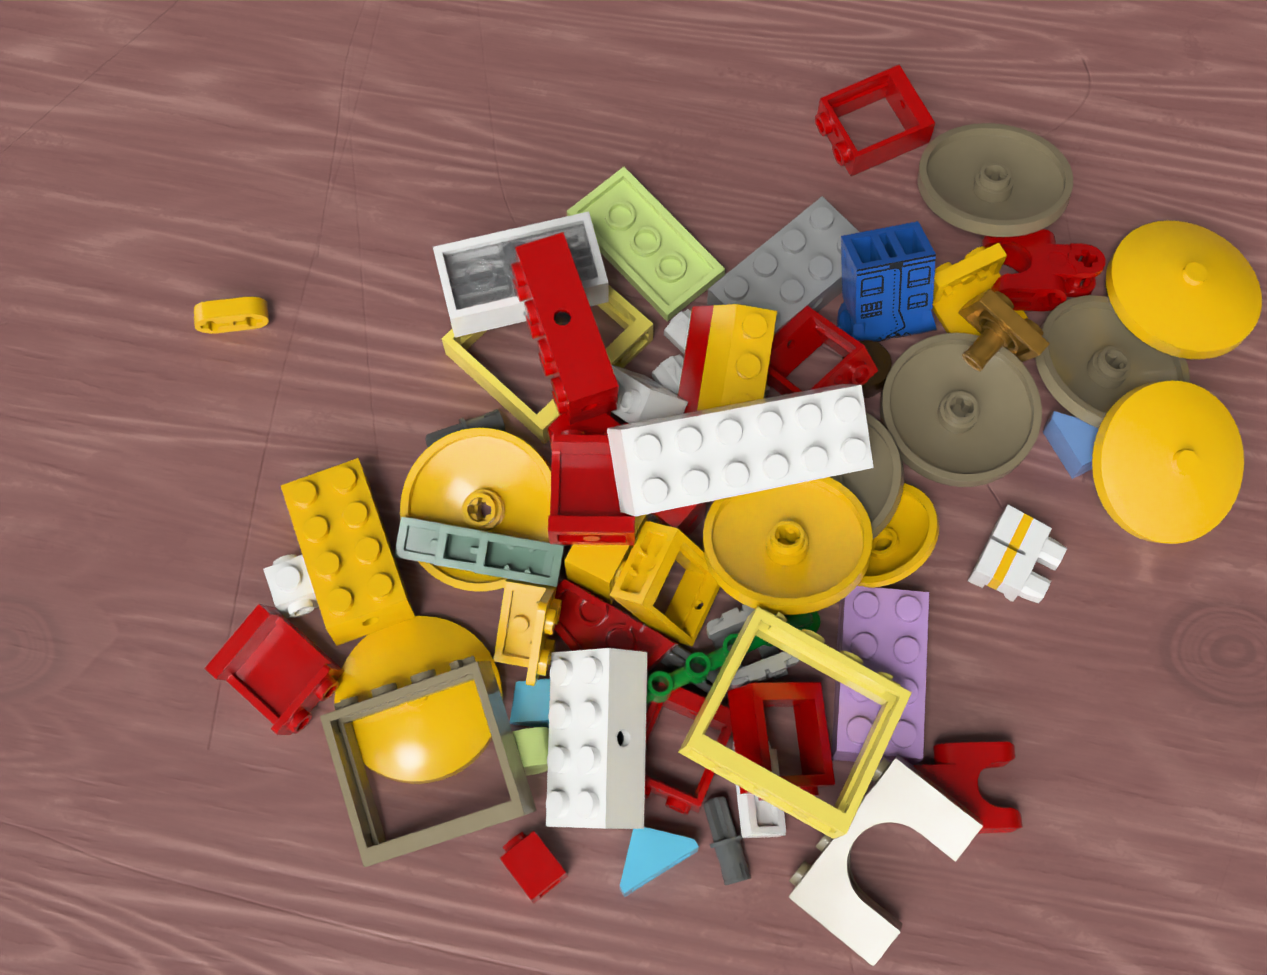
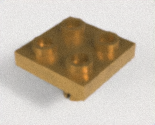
M988 289L969 300L958 312L981 334L969 349L961 355L969 366L979 372L984 369V366L1001 347H1005L1021 362H1025L1040 356L1050 344L1042 337L1044 335L1043 330L1032 320L1023 319L1013 310L1014 304L999 291L993 292L991 289Z

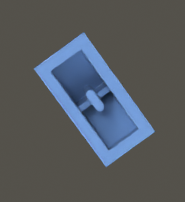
M1054 411L1044 426L1043 434L1072 479L1092 470V454L1098 428L1087 424L1079 418Z

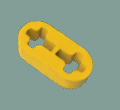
M239 297L206 301L194 307V326L197 331L212 334L257 329L269 323L268 302L260 297Z

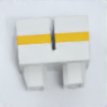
M1007 505L1000 515L968 582L981 588L984 585L1004 593V596L1012 602L1017 596L1039 603L1044 598L1051 580L1032 571L1035 563L1038 562L1055 571L1062 561L1067 548L1049 537L1052 530L1051 527Z

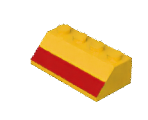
M740 304L692 307L678 396L688 401L683 414L764 399L777 311Z

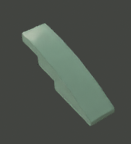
M401 516L394 557L472 571L483 575L557 587L564 545Z

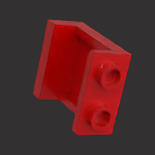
M565 430L561 434L551 435L550 515H548L550 544L635 545V516L620 512L607 431L603 435H586L585 432L580 430Z
M258 604L204 668L215 679L226 680L273 724L271 730L277 735L297 734L304 729L312 718V714H310L312 709L320 700H327L339 686L337 680L344 672L339 665L276 608L263 604Z

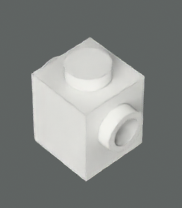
M291 554L276 559L272 566L263 569L275 607L284 617H300L319 607L303 555L296 556Z

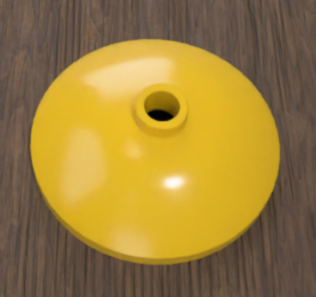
M904 483L901 500L894 516L882 532L873 539L868 569L857 586L874 588L893 584L911 575L929 558L938 540L939 519L932 502L921 490Z

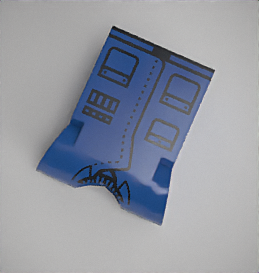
M919 221L841 236L842 296L844 302L838 311L837 327L857 341L872 340L881 342L891 338H901L936 331V324L931 312L933 307L936 253Z

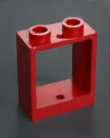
M900 64L821 97L818 112L815 116L818 131L822 136L827 135L832 144L833 154L837 163L840 166L844 165L850 176H854L929 143L935 126V121ZM886 98L905 131L858 151L841 124L839 117Z
M807 305L773 336L766 383L781 395L802 392V390L787 380L786 377L823 343L844 357V359L810 390L839 384L864 385L879 370L862 343Z
M660 682L656 691L664 692L667 690V686ZM680 687L673 690L671 696L665 702L657 703L652 701L646 713V747L663 707L695 720L706 698ZM720 704L709 727L721 731L717 742L727 747L732 735L730 708ZM705 768L694 795L645 774V798H649L650 794L653 793L667 799L665 806L678 813L688 815L690 810L699 813L715 773Z
M821 682L749 683L727 691L736 753L772 772L764 707H793L802 775L779 777L815 797L819 796L818 788L835 785ZM740 787V794H752Z

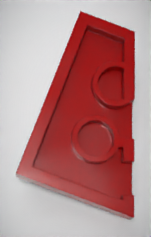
M564 579L557 585L555 599L562 600L559 621L557 625L555 624L554 630L572 651L615 648L647 652L648 673L678 645V643L570 580Z

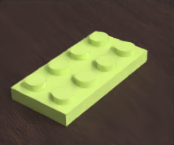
M622 167L567 210V216L589 211L600 253L667 322L725 275V268L625 167Z

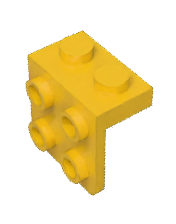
M1000 243L987 249L984 246L978 247L969 252L964 260L953 265L951 262H947L935 269L932 310L947 333L981 335L958 312L969 300L991 289L996 280L1001 276L999 272L1007 254ZM1015 311L1023 319H1028L1024 311Z
M506 579L493 661L528 667L526 685L535 686L539 676H546L548 666L551 665V652L555 650V640L549 639V634L553 635L555 624H558L562 600L555 599L557 587Z

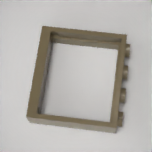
M474 656L449 663L451 671L436 675L435 669L415 674L410 677L411 685L398 689L396 683H391L371 690L373 698L359 702L358 696L340 700V702L334 704L335 711L320 716L364 867L537 811L491 661L476 662ZM474 680L511 801L386 841L351 722Z

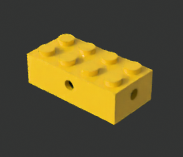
M359 458L280 485L326 630L336 646L415 617L368 478Z

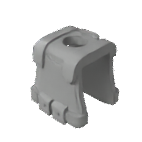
M742 605L740 611L736 607L722 613L721 618H716L707 623L706 633L708 638L712 639L715 650L722 648L727 636L739 634L747 617L755 610L754 608ZM733 645L727 647L729 651L731 650ZM763 645L757 648L761 654V660L745 667L740 664L730 687L735 689L749 683H762L771 678L774 680L788 675L787 668L797 665L800 660L785 651L779 653L776 646L769 647Z

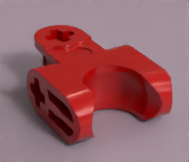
M1046 229L1014 237L985 236L982 240V246L986 249L1000 243L1007 254L1003 265L1009 266L1018 272L1000 276L991 288L993 292L999 291L1006 295L1014 304L1013 310L1051 311L1065 302L1067 297L1076 298L1090 295L1096 286L1095 277L1101 274L1106 265V258L1097 247L1084 243L1056 244L1053 232Z
M1011 742L939 744L933 746L935 765H912L983 820V827L977 834L1011 833L1023 827L1022 815L1017 809L993 806L982 798L978 788V778L983 769L1003 767L1015 759V746Z

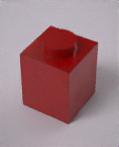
M535 831L531 832L528 836L524 832H520L503 846L506 853L499 859L533 904L568 877L566 871Z

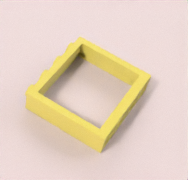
M608 285L609 302L598 304L597 306L625 329L606 348L611 365L624 368L653 340V323ZM451 329L442 338L446 355L544 444L550 440L548 428L560 416L554 400L552 399L538 414L533 412L466 351L486 331L455 338L453 329Z
M757 607L747 617L678 753L833 839L847 834L912 692L893 681L892 675L885 672L876 673L863 666V660L857 655L843 650L838 652L824 644L825 639L819 634L807 629L799 630L786 623L787 619L778 612L774 615L765 609ZM755 635L881 705L834 807L705 735Z

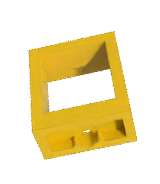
M645 521L610 596L650 628L673 641L693 647L720 586L708 569L704 552L678 528ZM676 560L686 571L664 615L653 605ZM703 603L702 608L697 610L698 605Z

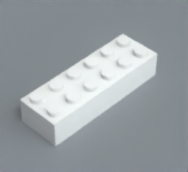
M839 384L607 428L620 512L632 516H640L874 468L862 385Z

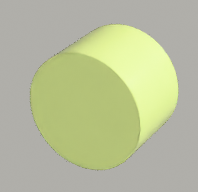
M534 727L512 731L526 776L548 771L549 728Z

